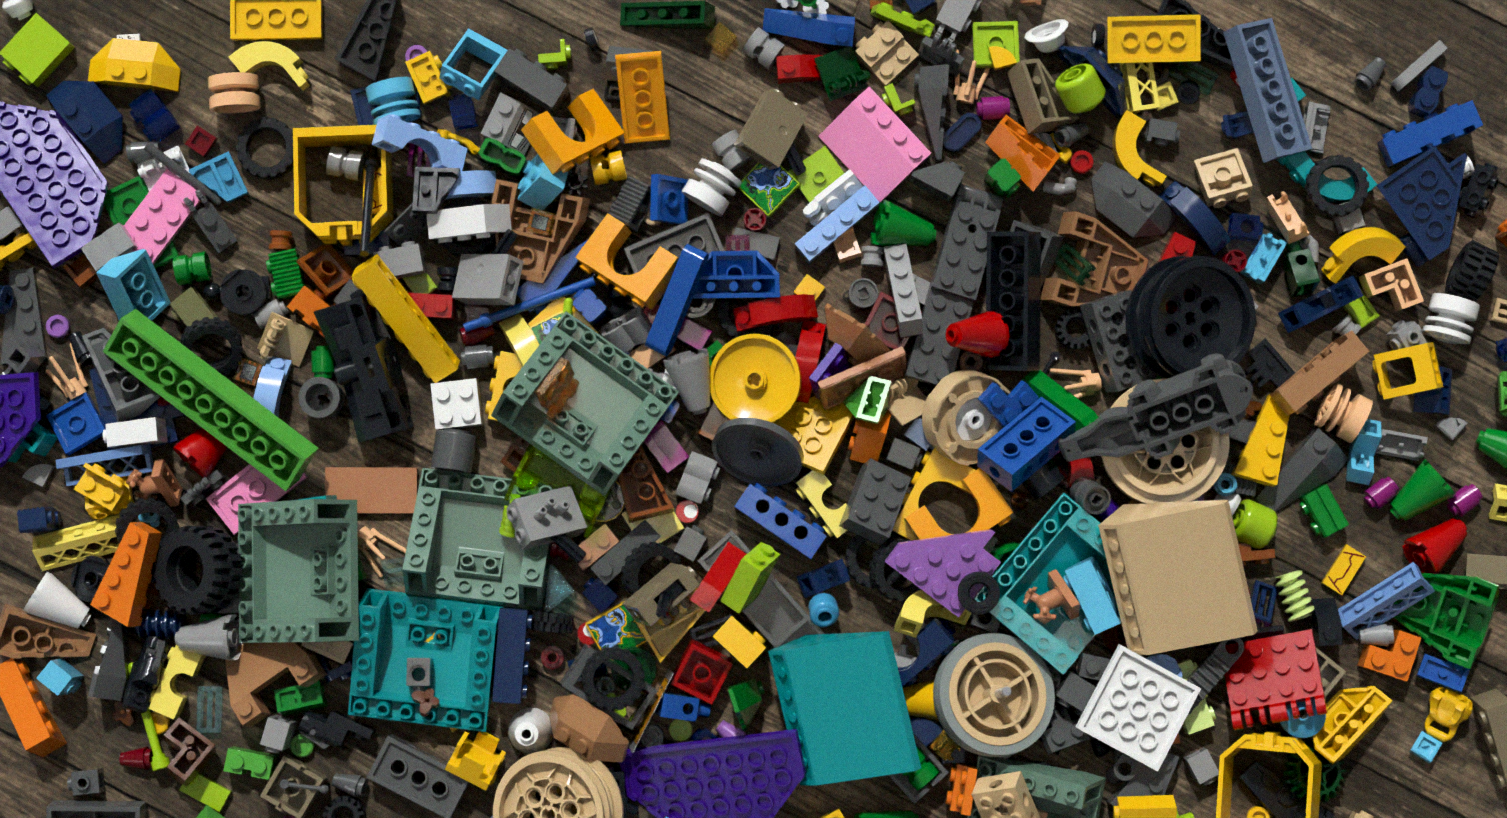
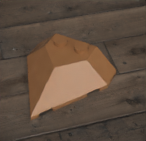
M827 303L824 312L827 337L831 343L829 347L832 348L835 343L843 346L845 355L849 357L847 361L851 365L857 366L891 351L870 331L867 325L859 323L855 318L839 309L836 310Z

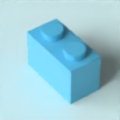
M64 659L50 660L36 679L57 696L68 695L71 692L75 693L82 685L80 680L84 675Z

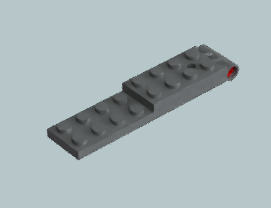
M961 183L958 185L922 311L923 334L915 336L905 377L936 386L942 378L955 371L960 349L948 344L946 329L950 324L970 317L987 262V232H995L1003 197ZM968 227L973 228L974 233H970Z

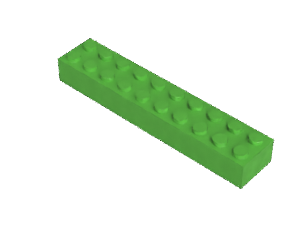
M137 309L129 312L119 320L102 351L284 491H287L299 481L319 449Z

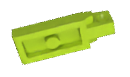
M882 2L872 7L870 13L872 16L885 22L889 20L892 25L924 37H930L935 26L927 19L922 21L915 20L914 15L902 11L899 13L893 10L894 7L887 3Z

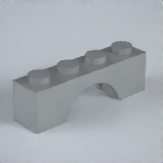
M904 243L885 246L884 261L888 281H890L900 337L923 334L922 314L907 245Z

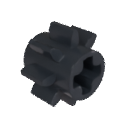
M570 169L564 189H569L568 194L573 195L574 192L581 196V190L589 188L584 184V181H587L589 178L588 176H581V169H578L577 173L572 172ZM578 178L580 185H575L573 188L570 180Z

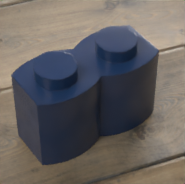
M1432 66L1420 76L1417 83V92L1411 97L1408 104L1409 113L1424 118L1434 111L1439 101V92L1443 90L1447 83L1448 72Z

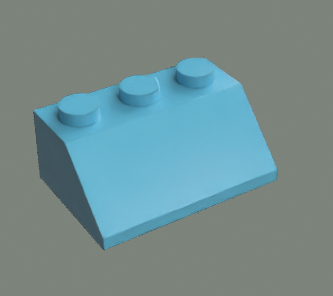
M145 249L112 258L96 272L119 320L129 312L137 309L152 321L171 303Z
M1095 555L1065 570L1064 580L1067 586L1073 588L1076 594L1075 597L1080 603L1079 610L1083 609L1086 615L1084 622L1089 631L1093 630L1096 635L1121 623L1116 599Z

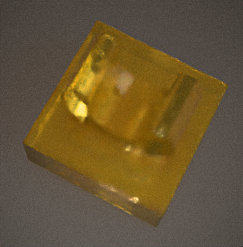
M945 730L930 746L945 761L947 759L950 761L954 760L951 754L955 749L958 751L962 750L947 735Z

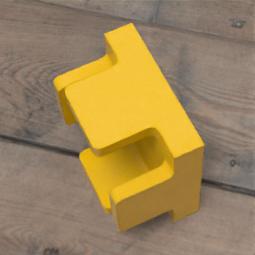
M465 731L457 743L445 770L486 791L502 765L506 752L502 750L500 755L495 752L500 742L499 738L487 732L479 731L475 740L472 741L467 738L469 733Z

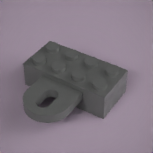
M709 213L624 248L634 274L641 271L647 265L660 246L678 258L686 244L707 253L711 251H725ZM702 298L703 303L699 308H693L690 305L685 317L696 319L707 315L714 307L716 298Z

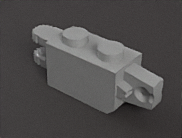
M982 0L945 1L936 18L935 25L939 26L936 34L941 35V37L944 29L952 33L947 39L949 40V47L961 31H967L972 21L968 17L972 11L976 12Z

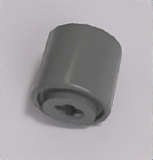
M313 377L307 380L302 385L298 395L302 410L309 416L321 420L332 419L338 416L345 404V393L341 386L335 381L324 377ZM328 393L330 403H324L322 406L319 396H325Z
M448 428L437 430L435 433L431 468L472 473L477 437L463 430Z

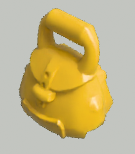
M1442 686L1433 690L1429 697L1430 712L1424 724L1426 734L1442 742L1451 740L1459 724L1467 720L1472 714V701L1468 697ZM1436 721L1442 726L1449 727V733L1446 734L1430 726V724Z

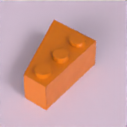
M1008 115L1004 116L985 142L1001 159L1005 158L1012 165L1011 169H1015L1021 175L1020 179L1033 192L1061 156L1036 136L1028 134L1024 127Z

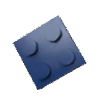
M661 174L651 175V221L675 225L688 221V198L681 193L688 179Z
M86 392L46 415L67 455L73 454L102 437L103 430H106V426L90 395Z

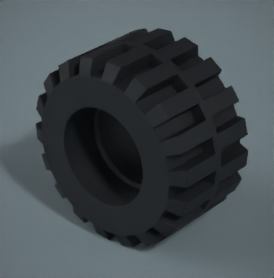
M1471 240L1462 248L1455 259L1446 279L1445 291L1454 296L1476 302L1483 295L1495 274L1499 262V253Z

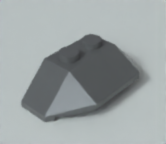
M1106 161L1091 179L1096 210L1132 238L1164 235L1177 218L1176 214L1163 199L1129 173Z

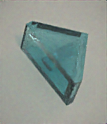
M549 565L544 609L547 612L552 611L576 591L554 565Z

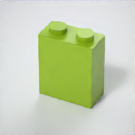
M35 13L0 51V55L5 58L2 62L12 71L16 68L21 73L19 77L27 85L30 86L33 83L39 87L75 47L46 20Z
M760 542L741 559L720 601L737 613H741L759 596L780 554L770 545Z

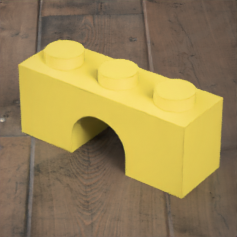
M812 470L796 482L798 486L795 489L802 500L808 499L812 505L809 507L810 511L816 519L822 518L825 522V525L822 527L830 537L834 535L838 538L848 531L839 526L847 504L845 503L840 508L832 510L825 507L822 502L823 492L832 485L825 475Z
M177 645L172 647L167 655L168 665L161 672L157 690L154 689L151 693L149 700L151 704L148 709L171 719H178L188 697L176 690L175 680L181 673L192 677L197 676L206 655L180 650Z

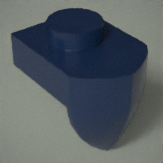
M321 655V665L327 673L324 676L327 683L337 678L343 681L351 677L352 661L332 669L326 657Z

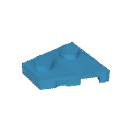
M229 151L189 169L190 174L228 203L249 194Z

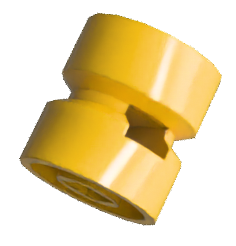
M621 150L610 152L607 157H604L602 154L597 157L590 156L596 186L607 184L610 179L614 182L627 180Z

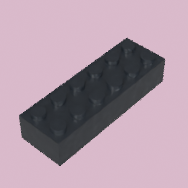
M987 232L986 312L995 311L1003 316L1001 317L1003 322L1007 323L1009 327V341L1006 349L1002 350L999 356L986 357V370H1039L1041 232Z

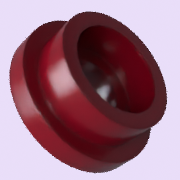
M557 646L546 647L541 654V661L547 668H558L564 661V653ZM550 653L556 654V661H549L548 655Z

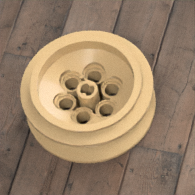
M1155 379L1153 381L1157 383L1165 379ZM1134 387L1123 393L1111 408L1127 407L1128 395L1133 392ZM1208 426L1181 436L1179 444L1173 453L1159 458L1160 467L1155 470L1150 469L1147 465L1148 459L1154 456H1150L1149 452L1146 453L1145 449L1118 458L1101 456L1110 480L1130 499L1134 498L1143 504L1194 501L1205 494L1223 472L1229 454V432L1221 435L1220 432H1216L1215 429ZM1184 436H1191L1195 442L1194 446L1191 448L1184 447L1181 442ZM1175 456L1181 457L1184 461L1183 467L1179 469L1174 468L1171 465V459Z

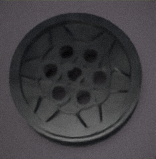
M1177 256L1154 264L1138 280L1127 303L1126 329L1134 352L1149 370L1166 379L1200 367L1202 365L1201 360L1204 357L1215 353L1222 354L1226 360H1232L1238 364L1248 351L1255 332V305L1246 282L1231 266L1213 257Z

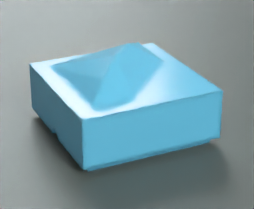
M1421 731L1409 752L1430 764L1442 742Z

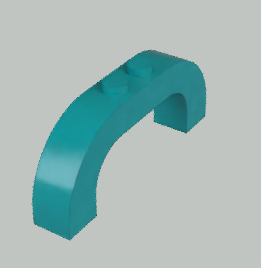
M1291 78L1297 101L1299 102L1306 94L1295 80ZM1306 152L1277 159L1281 165L1285 164L1290 170L1289 175L1296 183L1299 182L1304 188L1306 176L1315 165ZM1362 167L1363 171H1366L1368 175L1366 178L1367 182L1369 181V188L1367 189V192H1369L1378 184L1367 170ZM1322 174L1318 181V189L1321 196L1327 202L1344 203L1349 202L1353 197L1355 182L1352 176L1343 180H1335Z

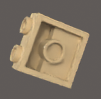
M889 20L885 24L880 21L872 29L874 34L870 38L863 37L855 45L857 48L855 51L856 57L884 86L892 82L919 56Z
M1238 148L1194 160V167L1201 183L1200 188L1207 207L1221 208L1228 201L1236 200V202H1243L1249 198V195H1252L1253 185Z

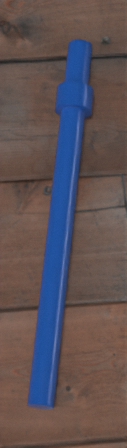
M590 277L491 314L489 312L480 315V318L464 323L463 326L466 332L482 326L486 328L492 326L493 322L576 293L582 288L587 289L595 286L596 283L594 278Z

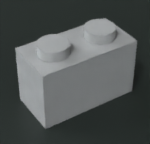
M415 241L404 242L401 244L402 247L393 248L392 246L380 247L378 252H373L374 256L376 254L380 256L397 279L426 273L422 247L419 244H415Z
M279 715L268 717L260 745L266 746L265 750L273 753L283 752V750L290 748L298 721Z

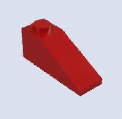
M822 55L776 56L778 84L820 81L821 77L814 58Z
M728 542L690 600L707 612H710L732 579L741 559L747 554Z

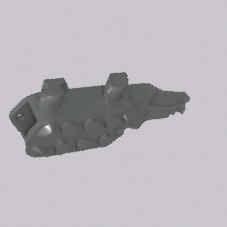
M1211 354L1201 360L1202 365L1200 367L1157 383L1153 380H1145L1137 384L1133 392L1128 395L1127 407H1113L1105 410L1094 422L1077 430L1065 439H1059L1058 446L1064 459L1068 462L1091 456L1118 458L1145 448L1146 453L1149 452L1150 456H1154L1156 460L1172 454L1178 446L1181 436L1211 426L1212 429L1220 432L1221 435L1239 429L1238 423L1245 418L1246 408L1253 393L1252 384L1246 379L1245 372L1239 364L1232 360H1226L1222 354Z

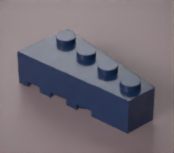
M499 609L492 702L521 704L527 698L528 685H525L526 675L529 674L527 652H530L531 638H528V629H532L533 615H529L528 609Z

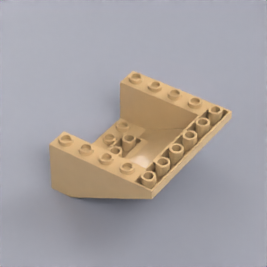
M1229 500L1124 504L1098 525L1127 649L1139 655H1152L1250 636L1258 631Z

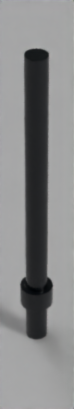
M373 145L368 146L367 158L364 162L366 178L359 253L361 256L369 255L375 172L378 170V159H376L377 147Z

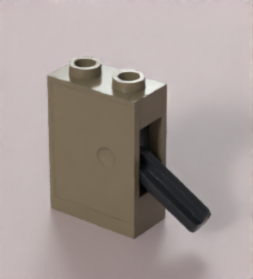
M777 89L764 91L734 146L769 170L778 168L785 157L794 175H801L806 171V167L793 141L808 113L803 110L800 104L786 99L781 91Z
M670 563L622 604L636 622L651 627L661 619L665 625H668L672 622L669 612L672 616L679 613V609L676 606L679 602L683 608L691 606V601L687 596L700 585L696 580L698 576L689 566Z

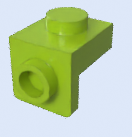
M560 39L561 52L538 54L539 63L543 64L547 68L546 70H556L558 66L568 65L567 59L571 58L570 45H566L565 39Z
M893 83L884 87V94H881L883 102L890 106L895 115L900 114V116H904L913 111L912 108L916 104L914 99L901 104Z

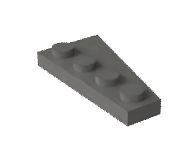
M35 268L10 271L9 285L13 288L15 299L12 309L5 315L0 365H7L3 359L15 342L32 341L48 358Z

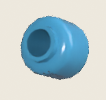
M819 593L810 600L808 605L809 615L815 625L829 627L838 620V603L832 595Z

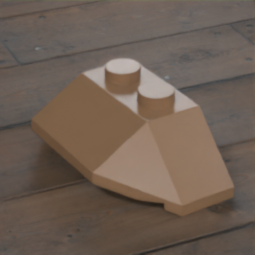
M574 693L554 698L549 717L555 739L588 760L621 763L625 760L629 741L626 737H623L611 716Z

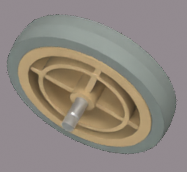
M989 633L976 635L964 640L946 655L935 676L933 701L940 724L947 735L960 747L981 756L1005 757L1021 752L1041 737L1053 714L1055 691L1049 669L1040 655L1016 637Z

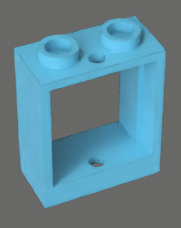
M468 29L443 63L439 79L447 85L461 90L467 96L480 100L496 77L494 70L507 52V49ZM465 51L493 65L481 83L453 69Z

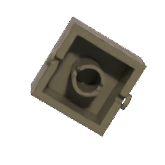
M287 754L282 757L260 797L276 805L275 808L281 812L286 811L296 818H304L320 791L293 787L283 789L280 787L281 780L287 779L291 783L321 787L328 777Z

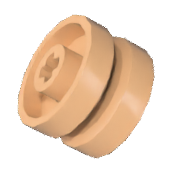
M244 72L221 73L209 76L208 90L215 93L209 98V110L216 113H247L259 110L261 108L260 96L252 93L259 89V76Z

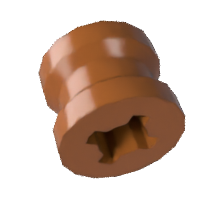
M282 230L270 231L269 236L272 240L269 244V250L285 251L292 249L290 239L293 237V232Z

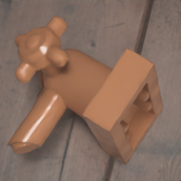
M164 459L155 460L152 472H147L145 478L140 477L142 473L138 472L139 470L134 469L128 476L126 484L130 485L131 488L135 484L139 486L140 492H135V497L143 498L144 500H148V498H155L157 500L158 496L153 494L161 493L170 507L179 506L183 488Z
M1057 569L1048 572L1047 586L1050 591L1039 595L1036 593L1038 587L1029 588L1025 594L1023 603L1025 605L1028 602L1036 603L1040 613L1033 614V618L1038 619L1042 624L1056 619V615L1050 614L1049 611L1059 606H1062L1070 620L1079 616L1080 603Z

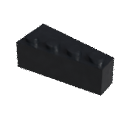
M366 0L335 57V61L338 64L373 83L377 82L398 0Z

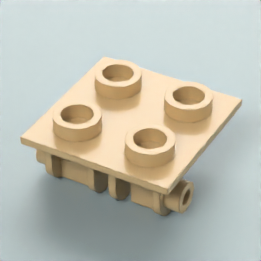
M271 312L257 349L260 350L263 360H269L275 356L292 360L293 365L300 367L314 330Z
M908 377L899 378L891 383L887 407L888 411L901 426L922 416L927 399L917 387L918 380Z

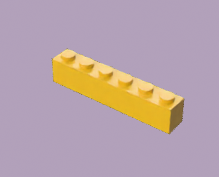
M376 254L357 266L351 276L354 285L358 289H362L367 296L368 303L372 307H376L380 312L383 322L386 325H390L394 330L397 340L405 344L411 358L418 361L422 366L425 376L431 378L434 383H437L455 372L460 363L459 358L380 256Z

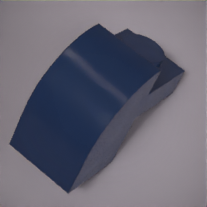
M840 559L799 575L797 580L804 597L807 598L848 582L850 577L847 567L844 565L843 560Z

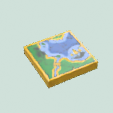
M623 602L585 623L600 650L604 647L611 648L613 646L623 649L630 646H640L647 642L637 624L638 622L633 619L622 604Z

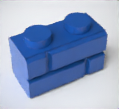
M582 288L573 296V306L592 326H595L608 314L607 307L590 289L584 290Z

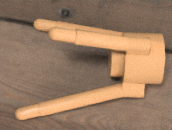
M975 60L972 62L967 83H962L961 87L959 73L955 77L953 95H957L956 101L974 104V99L978 100L979 92L990 68H985L976 89L975 85L972 84L977 64Z
M70 343L79 380L76 377L69 380L52 356L49 357V360L64 381V385L49 369L46 370V373L63 391L66 398L69 397L71 401L83 393H87L85 387L88 384L84 378L80 363L76 361Z
M1050 369L1051 373L1083 376L1079 378V383L1064 387L1065 390L1080 388L1083 392L1074 395L1078 399L1094 395V391L1101 390L1102 384L1099 373H1091V370Z
M364 526L358 531V548L362 551L377 575L382 578V572L367 551L371 549L381 560H385V556L375 547L378 541L375 537L403 553H406V549L380 534L375 528L370 530L367 526Z

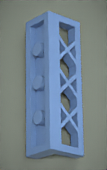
M150 444L55 460L57 469L64 468L66 486L77 485L79 480H73L71 467L78 466L85 473L86 469L83 467L85 463L91 466L94 463H100L105 467V474L110 471L119 477L129 476L133 472V470L128 471L130 467L139 470L138 472L147 473L152 472L154 466ZM145 454L147 468L140 469L133 463L138 455ZM117 459H121L127 464L122 472L112 468Z
M1412 562L1339 608L1341 624L1357 640L1359 639V630L1382 625L1435 591L1423 578L1419 567ZM1421 585L1424 587L1419 592H1413V590ZM1399 599H1404L1403 602L1399 604H1393L1395 601ZM1378 612H1384L1380 616H1374ZM1359 624H1365L1358 630L1354 629V627Z

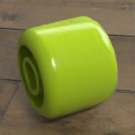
M1087 63L1078 64L1067 69L1055 82V88L1066 109L1074 114L1091 111L1104 99L1106 90L1096 70Z
M1242 500L1232 516L1237 541L1249 544L1254 549L1264 548L1276 534L1278 521L1276 512L1253 500Z

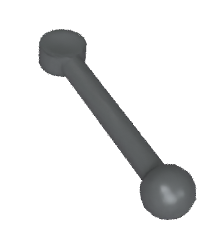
M283 779L280 782V787L283 789L293 787L320 791L322 794H326L329 791L327 785L320 787L291 783L287 779Z

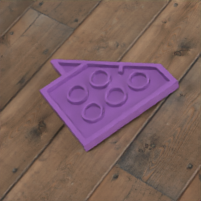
M991 529L899 542L885 560L888 565L958 618L965 610L958 599V586L961 580L972 572H985L992 575L1001 563L983 549L995 533ZM975 584L971 587L970 597L972 600L983 587V584Z

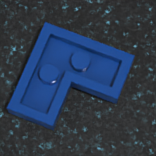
M1021 380L1008 396L998 384L992 382L979 396L978 400L1004 428L1032 405L1039 396L1026 382Z
M1424 654L1416 676L1461 693L1470 669L1448 660L1445 662Z

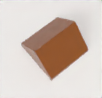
M323 244L297 260L299 266L330 299L339 294L349 279L352 280L351 276L354 271L330 244Z

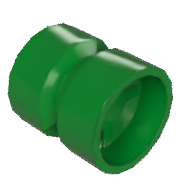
M206 251L193 253L191 257L188 255L173 257L174 275L179 286L192 284L193 280L197 282L212 280L211 263Z
M917 746L921 768L902 774L903 776H909L908 781L918 791L938 774L939 770L931 761H925V754Z

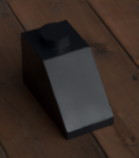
M1335 598L1312 599L1311 605L1315 607L1312 611L1315 645H1343L1341 619Z

